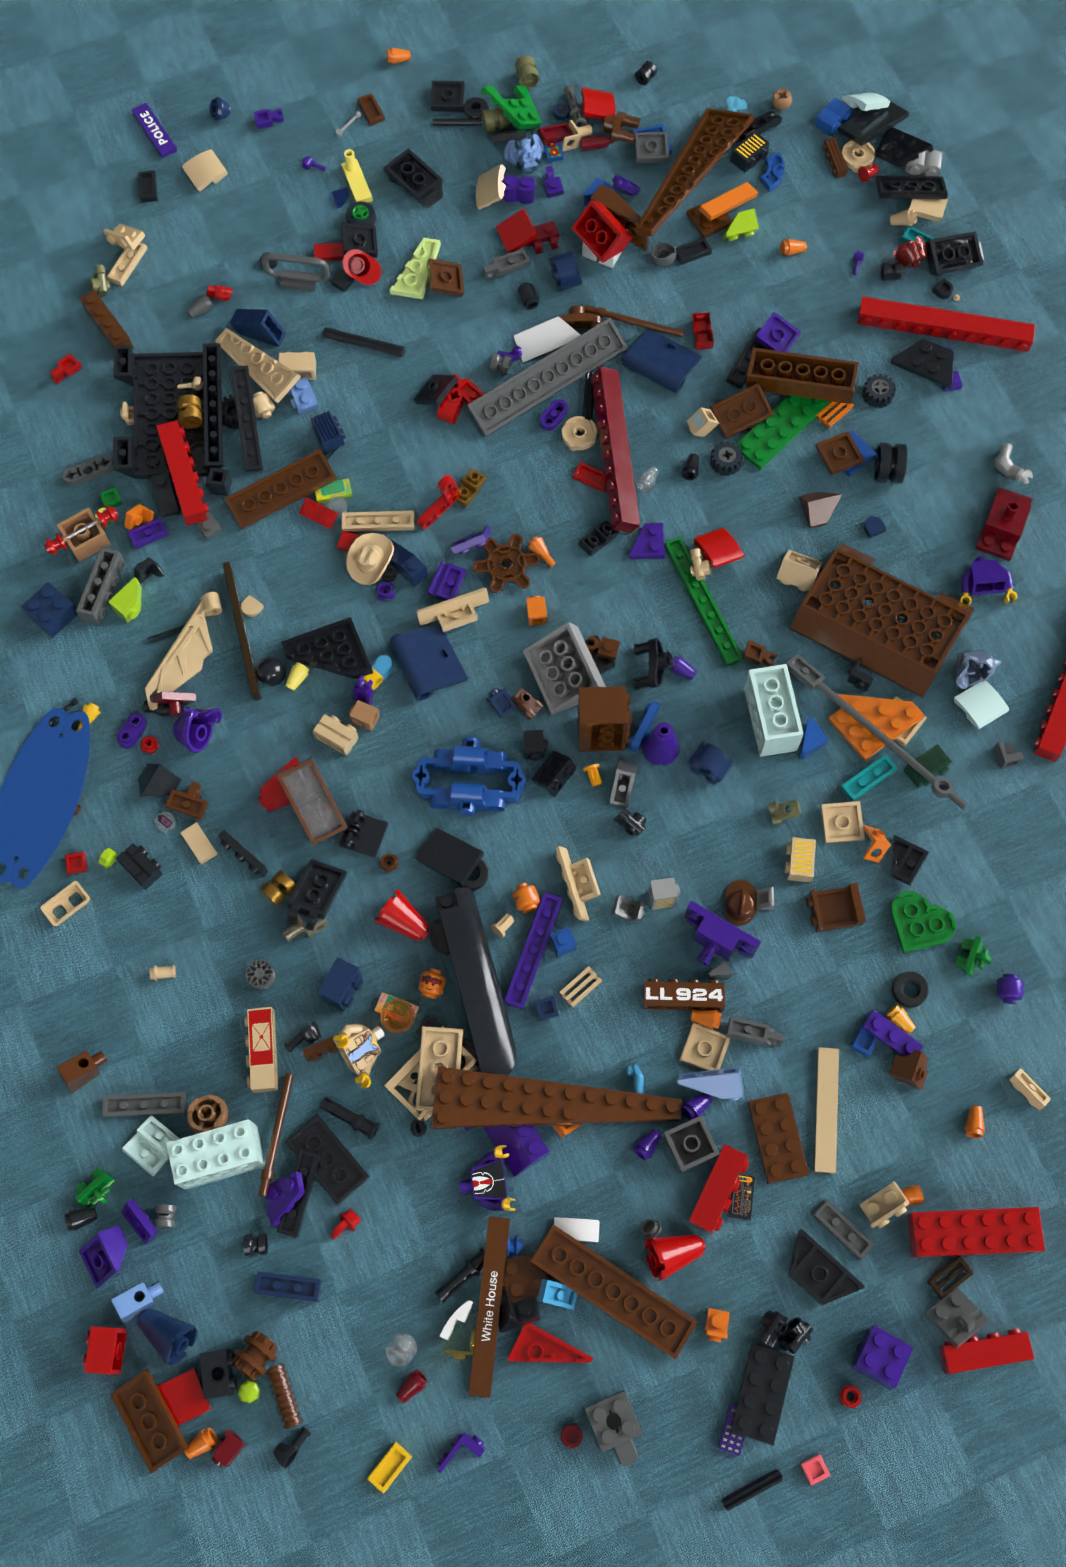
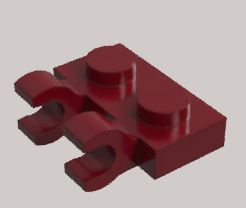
M554 221L534 226L538 237L529 242L527 247L533 246L536 255L543 253L541 249L543 242L549 241L552 250L559 248L557 244L559 231Z

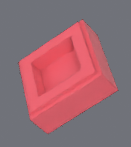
M820 1454L800 1463L810 1486L831 1476Z

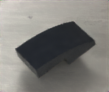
M605 521L596 526L592 533L580 539L578 545L592 556L611 542L619 532L612 530V525Z

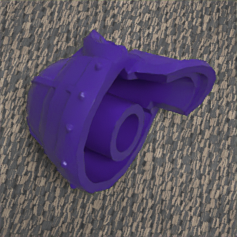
M185 707L182 716L173 724V734L176 740L186 749L190 750V752L198 753L204 750L211 738L213 723H220L222 719V711L218 708L195 710L194 708L188 709Z

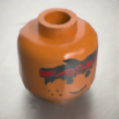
M430 968L429 971L422 972L418 985L419 991L422 992L421 995L436 999L437 996L443 994L446 977L441 975V970Z

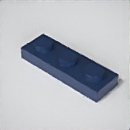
M258 1271L254 1294L318 1302L321 1280Z

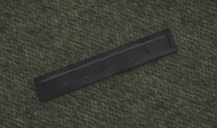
M248 365L232 366L230 371L245 472L263 470L249 368Z

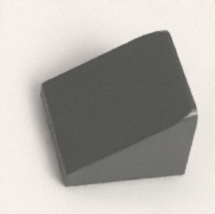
M722 962L709 971L707 979H730L733 976V972L725 962Z

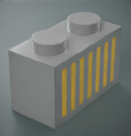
M674 877L650 881L648 894L651 910L675 907L676 901L679 900L680 888L678 883L675 884Z

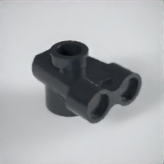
M625 808L614 819L617 823L623 825L625 831L632 836H639L646 828L644 825L647 820L643 815L637 812L631 815Z
M767 1311L762 1318V1325L765 1329L764 1331L762 1330L758 1339L775 1349L780 1335H783L788 1328L786 1323L788 1318L777 1311Z
M799 1317L792 1319L788 1322L787 1330L789 1333L782 1337L778 1345L784 1351L788 1350L795 1354L801 1345L810 1341V1334L813 1331L812 1326L802 1321Z

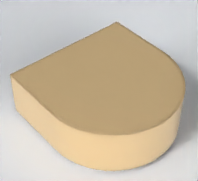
M251 595L241 604L242 612L247 617L257 616L264 608L263 604Z

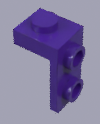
M466 1432L462 1436L458 1433L450 1444L454 1448L449 1455L445 1452L437 1462L440 1466L437 1471L441 1473L462 1443L480 1458L486 1450L483 1447L484 1442L475 1434L471 1437Z

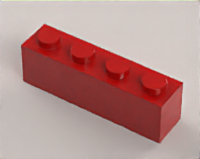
M724 1144L690 1217V1224L712 1235L715 1230H720L723 1223L721 1216L724 1211L728 1212L732 1200L729 1199L732 1191L737 1192L741 1183L738 1178L741 1172L745 1174L750 1162L747 1161V1154Z
M1020 1328L1007 1330L1008 1335L1000 1336L999 1332L986 1334L987 1338L981 1340L978 1339V1336H972L958 1348L950 1341H944L945 1346L938 1347L944 1374L1033 1360L1035 1358L1028 1332H1021Z

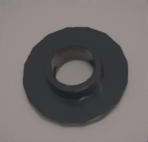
M478 97L470 98L463 105L465 115L472 119L482 118V110L489 109L487 102Z

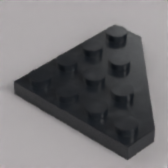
M351 617L281 642L288 660L352 679H358L361 675L367 676L373 673Z

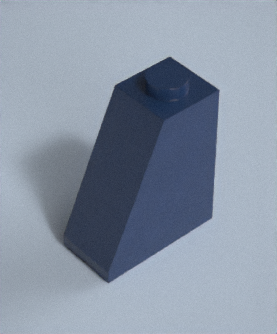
M236 309L229 322L238 334L274 346H280L286 334L270 311L266 309Z

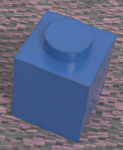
M569 927L550 934V941L558 958L576 950V942Z

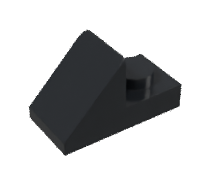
M533 1296L514 1303L510 1298H507L500 1306L499 1331L503 1333L541 1320L537 1299Z

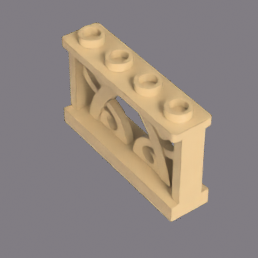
M462 1046L461 1055L464 1056L466 1064L460 1070L475 1071L478 1068L476 1066L478 1061ZM419 1050L384 1086L419 1121L423 1119L427 1121L432 1116V1111L415 1110L413 1098L417 1092V1084H413L416 1079H411V1074L414 1072L418 1073ZM399 1085L412 1091L408 1101L396 1090Z

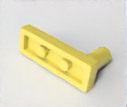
M348 149L344 152L345 162L341 163L355 202H372V195L359 163L355 159L354 151Z

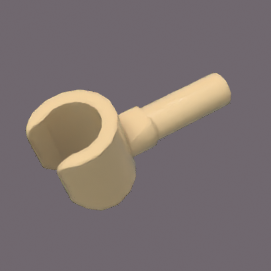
M194 377L192 383L178 384L177 387L178 389L193 388L196 391H200L203 386L202 378Z

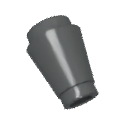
M204 295L203 297L200 296L187 310L192 318L211 311V308L214 306L207 295Z

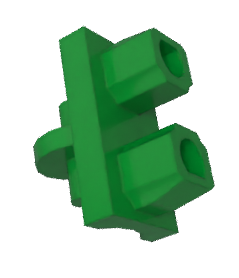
M975 936V939H963L961 949L970 953L968 957L958 955L955 964L956 967L965 970L966 975L973 976L977 962V967L983 969L984 964H991L992 958L987 956L989 950L985 948L982 950V937Z
M96 1168L90 1176L93 1181L89 1185L82 1182L75 1187L77 1193L75 1199L86 1208H89L92 1204L95 1206L99 1201L106 1204L108 1199L105 1196L116 1183L112 1176L99 1168Z

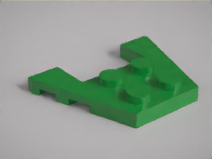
M516 85L512 90L518 99H503L494 86H483L481 93L484 96L487 94L492 99L491 103L494 106H499L504 111L503 115L517 129L540 127L542 122L525 85Z

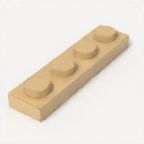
M414 511L342 512V531L415 530Z

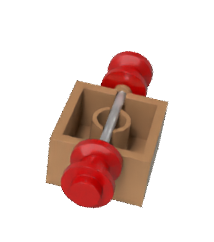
M107 505L106 511L102 513L99 511L95 512L98 517L95 518L88 507L57 524L62 538L59 533H56L55 539H45L47 542L44 544L49 554L57 555L58 549H68L65 545L66 543L77 560L81 562L99 552L102 547L106 548L111 545L100 525L102 523L104 528H106L107 522L111 520L117 522L116 517L119 516L114 507L110 508Z

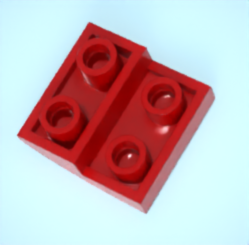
M582 87L580 94L583 100L581 105L583 115L588 118H600L605 121L606 115L615 117L613 93Z
M724 527L694 538L693 544L704 553V560H708L714 569L744 558L738 543Z

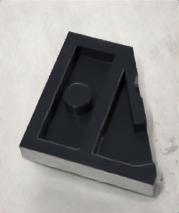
M895 835L893 837V878L911 886L928 857L929 851Z

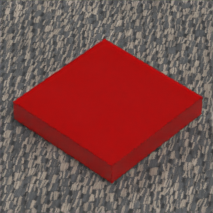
M524 208L496 226L508 253L519 250L538 237Z
M196 1368L157 1386L178 1426L212 1410L208 1399H204L203 1386Z

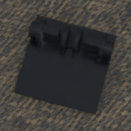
M361 810L352 811L347 824L348 828L344 831L339 847L376 858L389 823L364 815V812Z

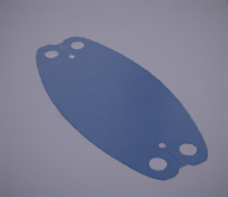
M62 708L50 710L31 732L8 771L0 790V863L6 865L5 872L0 875V884L5 881L11 882L13 887L20 889L28 886L44 868L71 822L81 796L89 759L90 722L85 712L76 711L73 714H69ZM54 716L59 717V724L56 727H50L49 720ZM80 720L82 722L81 729L73 731L71 728L72 723ZM18 856L19 859L15 862L14 858ZM22 868L29 870V875L26 879H19L18 872Z

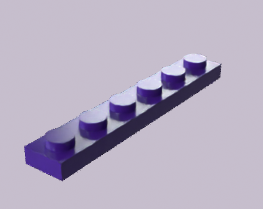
M544 892L504 1004L521 1010L524 1009L563 898Z

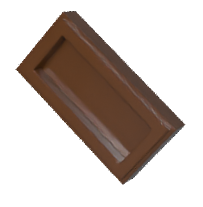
M372 93L357 98V102L370 126L385 121V116Z

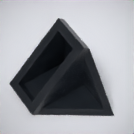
M148 763L138 779L140 797L170 795L172 789L176 790L181 779L160 764Z

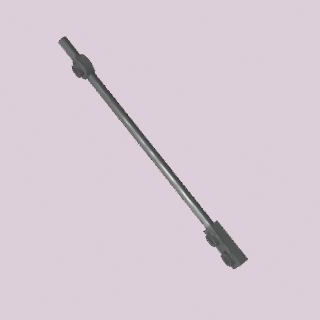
M799 654L785 663L787 664L788 671L811 691L816 687L928 780L932 784V792L940 798L948 797L962 810L967 806V803L952 791L953 785L950 780L943 777L936 778L826 686L823 683L825 676Z

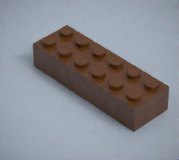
M753 348L747 373L746 388L759 383L763 392L852 404L859 362Z

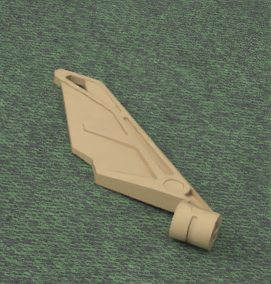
M209 592L200 597V603L147 683L145 692L150 710L158 708V703H153L150 700V696L156 690L157 693L161 691L174 692L202 670L204 659L213 652L205 616H217L222 613L223 610L218 593Z

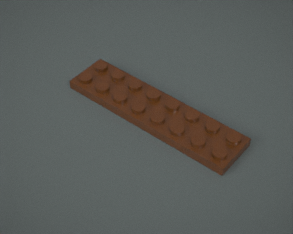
M554 1224L530 1261L675 1360L698 1322Z

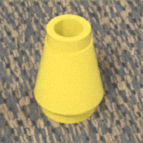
M296 662L295 665H292L285 686L295 691L309 675L310 669Z

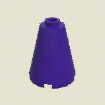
M668 723L658 724L643 740V755L651 764L666 766L673 763L678 757L680 743L672 726Z

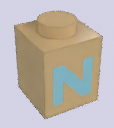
M702 407L686 421L690 432L695 436L705 437L719 424L712 410Z

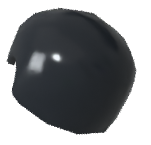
M263 658L256 666L255 673L258 679L270 686L282 683L286 677V669L277 658Z

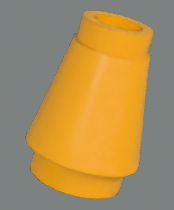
M895 1005L885 1015L890 1022L907 1034H910L916 1028L903 1007Z

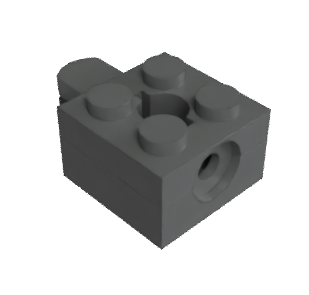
M623 1390L585 1407L584 1409L601 1451L604 1452L613 1448L620 1464L624 1466L634 1464L638 1453L632 1439L643 1433L626 1391Z

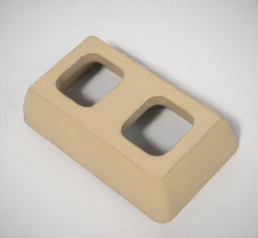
M74 881L43 904L40 909L53 926H59L88 904L90 897L81 885ZM75 893H79L83 901L74 907L69 898ZM62 905L67 913L60 919H57L53 914V910Z

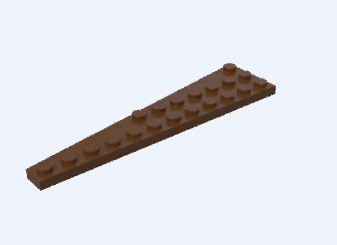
M706 109L635 228L636 234L650 237L655 234L754 121V114Z
M438 1067L430 1129L477 1128L484 1126L493 1128L498 1126L521 1127L524 1125H582L583 1123L602 1124L614 1122V1124L623 1122L645 1123L647 1121L677 1122L681 1120L682 1099Z

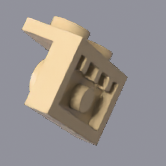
M122 224L116 226L114 231L106 228L103 230L106 240L110 244L119 245L124 249L134 250L145 237L143 231Z
M894 1181L862 1202L859 1206L870 1220L872 1229L876 1226L880 1229L890 1222L888 1218L895 1214L896 1217H899L905 1213L909 1201Z

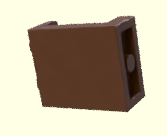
M850 883L848 887L817 892L814 889L810 890L808 896H806L807 906L812 911V915H810L811 925L815 927L816 932L861 926L866 921L858 883Z

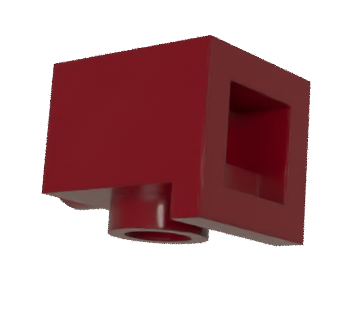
M231 1429L226 1430L224 1433L227 1436L226 1439L222 1437L214 1446L216 1451L211 1459L219 1467H222V1465L224 1467L230 1466L247 1445Z

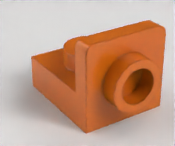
M138 504L126 512L124 527L132 530L141 523L147 524L153 521L154 512Z
M708 1308L704 1335L709 1336L708 1340L721 1343L722 1339H727L730 1312Z

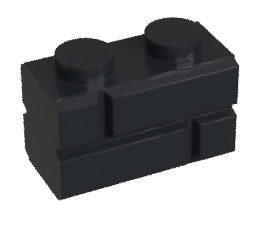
M133 843L117 856L116 860L144 889H147L162 876V872L159 870L161 865L154 858L150 861L147 857L149 853L141 845L137 847Z

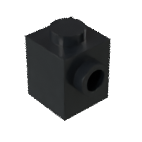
M211 467L206 478V486H208L210 494L228 496L232 483L229 471Z
M543 730L524 731L525 758L532 761L544 758V751H548V742L543 739Z

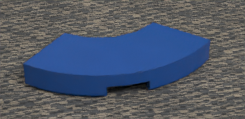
M780 152L765 158L764 163L767 171L760 177V182L768 192L774 190L783 178L784 160Z

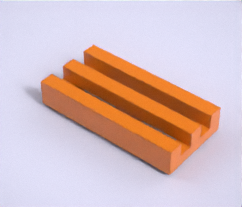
M832 401L817 414L816 418L829 429L852 410L854 404ZM846 406V408L842 410L837 416H835L830 422H827V420L830 419L833 415H835L842 407Z

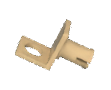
M569 120L568 125L574 135L564 138L562 151L579 148L581 137L592 135L590 124L577 127L573 120ZM572 140L573 143L567 146V143Z

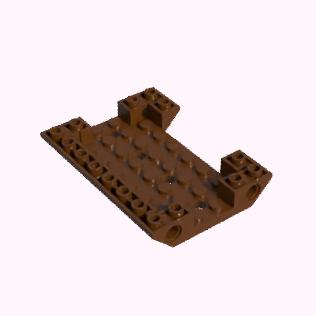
M842 543L835 549L808 592L790 629L857 663L858 659L861 660L860 665L924 697L975 608L942 592L937 597H934L872 566L875 561L874 558ZM837 583L840 588L832 589L830 584ZM870 600L873 605L866 606L863 601ZM902 616L907 622L900 623L897 621V617ZM936 633L941 639L934 640L931 638V634Z

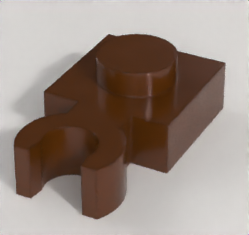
M589 636L588 641L594 643L593 646L587 645L589 652L598 651L597 656L616 660L621 641L602 637V640L598 641L596 637Z
M749 640L742 659L758 666L763 662L766 667L774 666L775 663L769 659L775 660L777 654L774 652L767 653L765 652L766 647Z

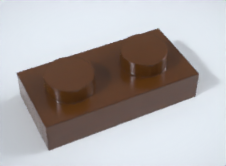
M334 1036L303 1049L302 1052L306 1060L315 1062L323 1058L322 1055L326 1053L338 1052L339 1050L332 1039Z

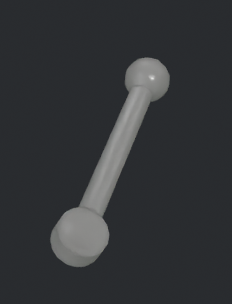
M359 111L355 112V116L352 119H350L341 129L336 130V135L342 136V132L356 118H360L361 113Z

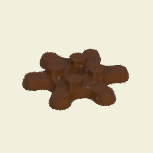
M513 534L506 545H499L493 538H488L483 545V548L488 552L487 559L476 561L473 564V571L475 573H488L492 576L490 590L494 593L501 592L504 584L507 582H514L521 589H526L530 586V579L525 575L524 571L527 567L539 564L540 556L537 553L525 554L520 550L523 538L519 534ZM504 561H509L511 566L506 569L501 564Z

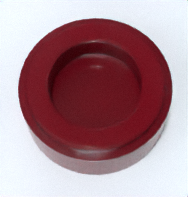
M570 1424L563 1428L561 1440L566 1447L575 1448L582 1442L583 1434L578 1426Z

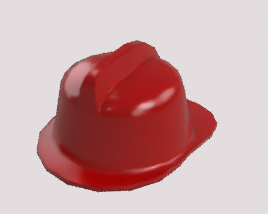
M352 249L343 257L342 265L344 271L360 283L373 285L380 279L382 271L379 262L359 249Z

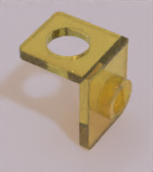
M472 1329L470 1352L444 1349V1353L453 1354L452 1358L465 1359L466 1355L473 1356L476 1329Z

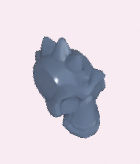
M977 650L958 654L955 668L957 686L965 689L978 682L988 680L994 674L995 669L1001 664V661L993 658L986 651Z

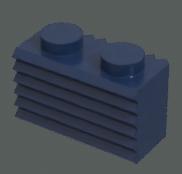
M330 411L314 416V418L311 417L313 429L324 452L345 445L343 441L346 438L342 428H338L340 426L336 416L333 417Z

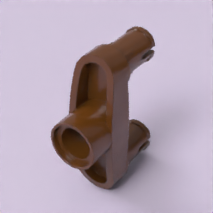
M621 111L615 117L606 115L603 131L611 133L610 140L618 142L619 140L633 144L635 133L621 130V128L625 125L638 129L641 118L627 115V113Z
M574 305L569 308V314L559 316L573 329H592L602 323L600 316L585 313V309L581 305Z

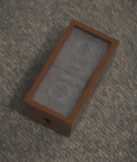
M312 757L277 774V778L312 845L348 828Z

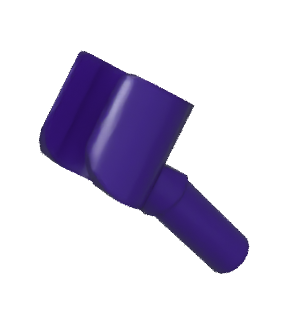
M306 156L302 160V167L306 170L311 166L324 171L326 169L325 166L314 162L310 156Z
M859 250L853 256V260L857 261L852 273L853 275H857L858 268L864 260V253Z

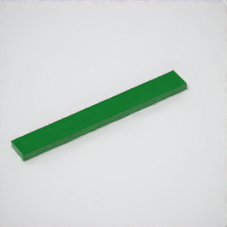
M681 536L664 542V547L725 666L727 667L742 661L743 655L704 580L697 581L695 576L692 577L690 566L693 565V561Z

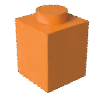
M532 596L526 598L529 626L547 625L545 597Z

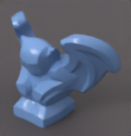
M532 134L530 139L523 138L517 141L519 149L515 148V140H510L504 150V160H508L515 167L519 163L522 166V173L537 170L538 164L535 160L540 161L542 152L545 153L541 139L536 134Z

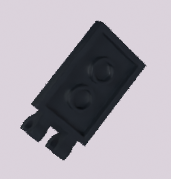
M311 859L287 901V907L290 908L287 913V922L295 924L298 914L306 916L305 923L307 924L305 929L313 931L317 919L324 920L347 877V871Z

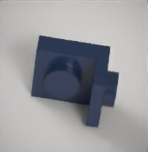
M495 688L488 693L489 697L486 698V701L491 703L500 718L517 708L505 688Z

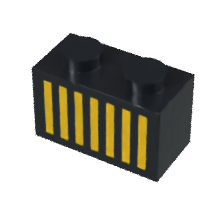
M754 131L732 149L730 161L745 173L768 155L769 142Z

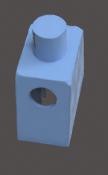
M159 1281L149 1287H146L143 1282L111 1300L125 1324L137 1317L143 1310L153 1307L155 1305L153 1299L164 1293ZM139 1296H145L143 1301L137 1302Z

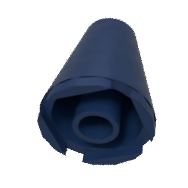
M153 1308L143 1310L137 1318L139 1329L163 1361L170 1366L177 1364L187 1355L185 1352L188 1346L192 1347L197 1338L198 1330L193 1325Z

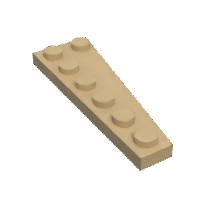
M227 328L215 340L216 343L221 344V348L239 366L248 365L250 377L277 403L301 378L296 372Z

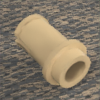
M154 965V967L150 968V979L158 981V979L176 978L175 965L164 967Z

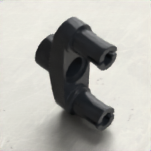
M658 638L634 644V653L637 656L649 653L648 676L634 678V688L639 690L646 687H660L664 677V670L673 666L671 653L663 651L662 644Z

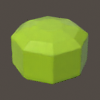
M107 848L100 855L98 863L106 869L109 868L116 861L117 853Z
M248 1380L240 1385L238 1395L241 1401L252 1403L259 1398L261 1390L257 1382Z

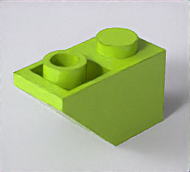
M755 208L738 212L723 234V240L734 241L739 239L738 236L744 235L746 238L755 235L754 233L759 229Z

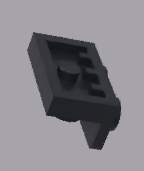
M553 750L531 780L534 784L547 789L555 797L574 774L576 766L570 757Z

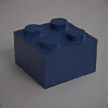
M49 582L21 606L26 615L51 638L56 636L78 615L74 604Z
M337 957L318 991L322 1001L343 1012L346 1007L349 1008L354 1000L352 996L355 990H359L363 984V976L359 967Z

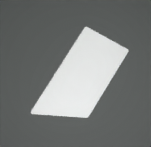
M558 316L514 335L517 346L522 348L521 358L525 362L566 345L581 335Z

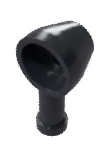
M313 1021L290 1042L284 1044L285 1048L291 1053L303 1040L313 1044L321 1037L318 1025Z
M301 1428V1432L291 1445L281 1442L275 1448L273 1454L284 1469L291 1465L298 1454V1449L306 1438L311 1435L306 1428Z

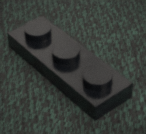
M225 830L218 835L222 840L220 844L228 851L232 849L235 852L234 856L241 863L245 861L249 864L248 869L253 874L257 875L259 873L264 877L268 873L266 866Z

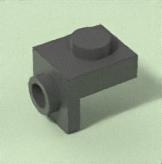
M618 895L615 897L611 915L628 922L640 921L645 912V902H635Z

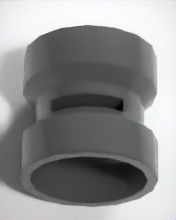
M494 353L490 363V370H499L504 374H508L512 358L509 356L501 357L500 354Z
M156 1205L155 1212L157 1213V1218L154 1220V1227L175 1228L174 1214L176 1213L177 1206Z

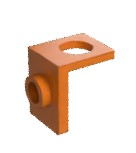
M865 825L863 829L873 842L863 858L879 863L891 844L886 839L883 831ZM881 849L878 855L871 856L873 850Z

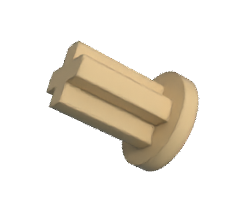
M506 913L496 924L492 923L490 928L498 937L504 938L505 931L515 921L511 915L509 916Z

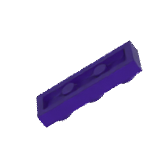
M875 1010L870 1012L862 1025L864 1030L900 1056H908L914 1049L921 1051L923 1048L922 1044Z

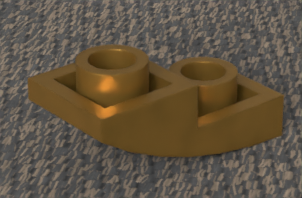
M472 468L462 479V484L458 487L460 496L455 502L466 508L485 483L487 476Z

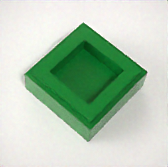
M116 487L99 493L104 507L109 505L110 508H115L123 505Z

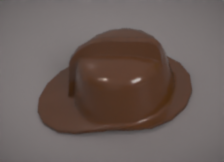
M736 880L727 888L724 913L732 924L745 925L754 918L757 892L750 882Z

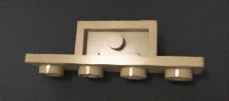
M482 588L417 610L416 613L420 625L438 620L442 631L445 632L477 621L478 618L474 608L489 603L487 589Z
M558 846L556 847V858L559 864H561L563 870L562 877L568 886L567 893L574 905L573 913L578 920L586 922L589 920L584 902L601 895L590 860L585 858L572 864L568 850Z

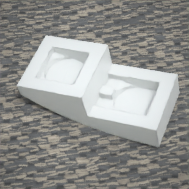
M554 1217V1225L579 1242H598L599 1220Z
M468 1300L455 1311L444 1326L440 1337L449 1340L457 1320L466 1322L474 1302Z

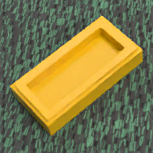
M395 1442L368 1476L367 1480L384 1494L413 1456Z

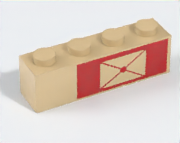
M272 1007L247 1009L248 1015L244 1017L245 1027H248L245 1044L246 1047H249V1055H246L247 1068H250V1075L247 1076V1087L251 1088L253 1093L278 1091L275 1011Z

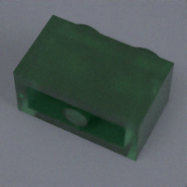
M938 744L915 759L935 777L937 775L941 777L950 770L948 767L952 763ZM907 764L904 772L917 788L922 785L926 787L931 784Z

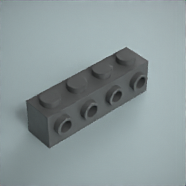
M101 548L76 609L82 621L99 625L101 619H104L108 601L112 599L113 589L118 585L119 574L125 567V561L119 551Z

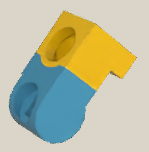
M379 656L372 666L373 673L364 676V682L367 683L369 680L373 682L370 689L375 690L393 671L392 662L388 656Z

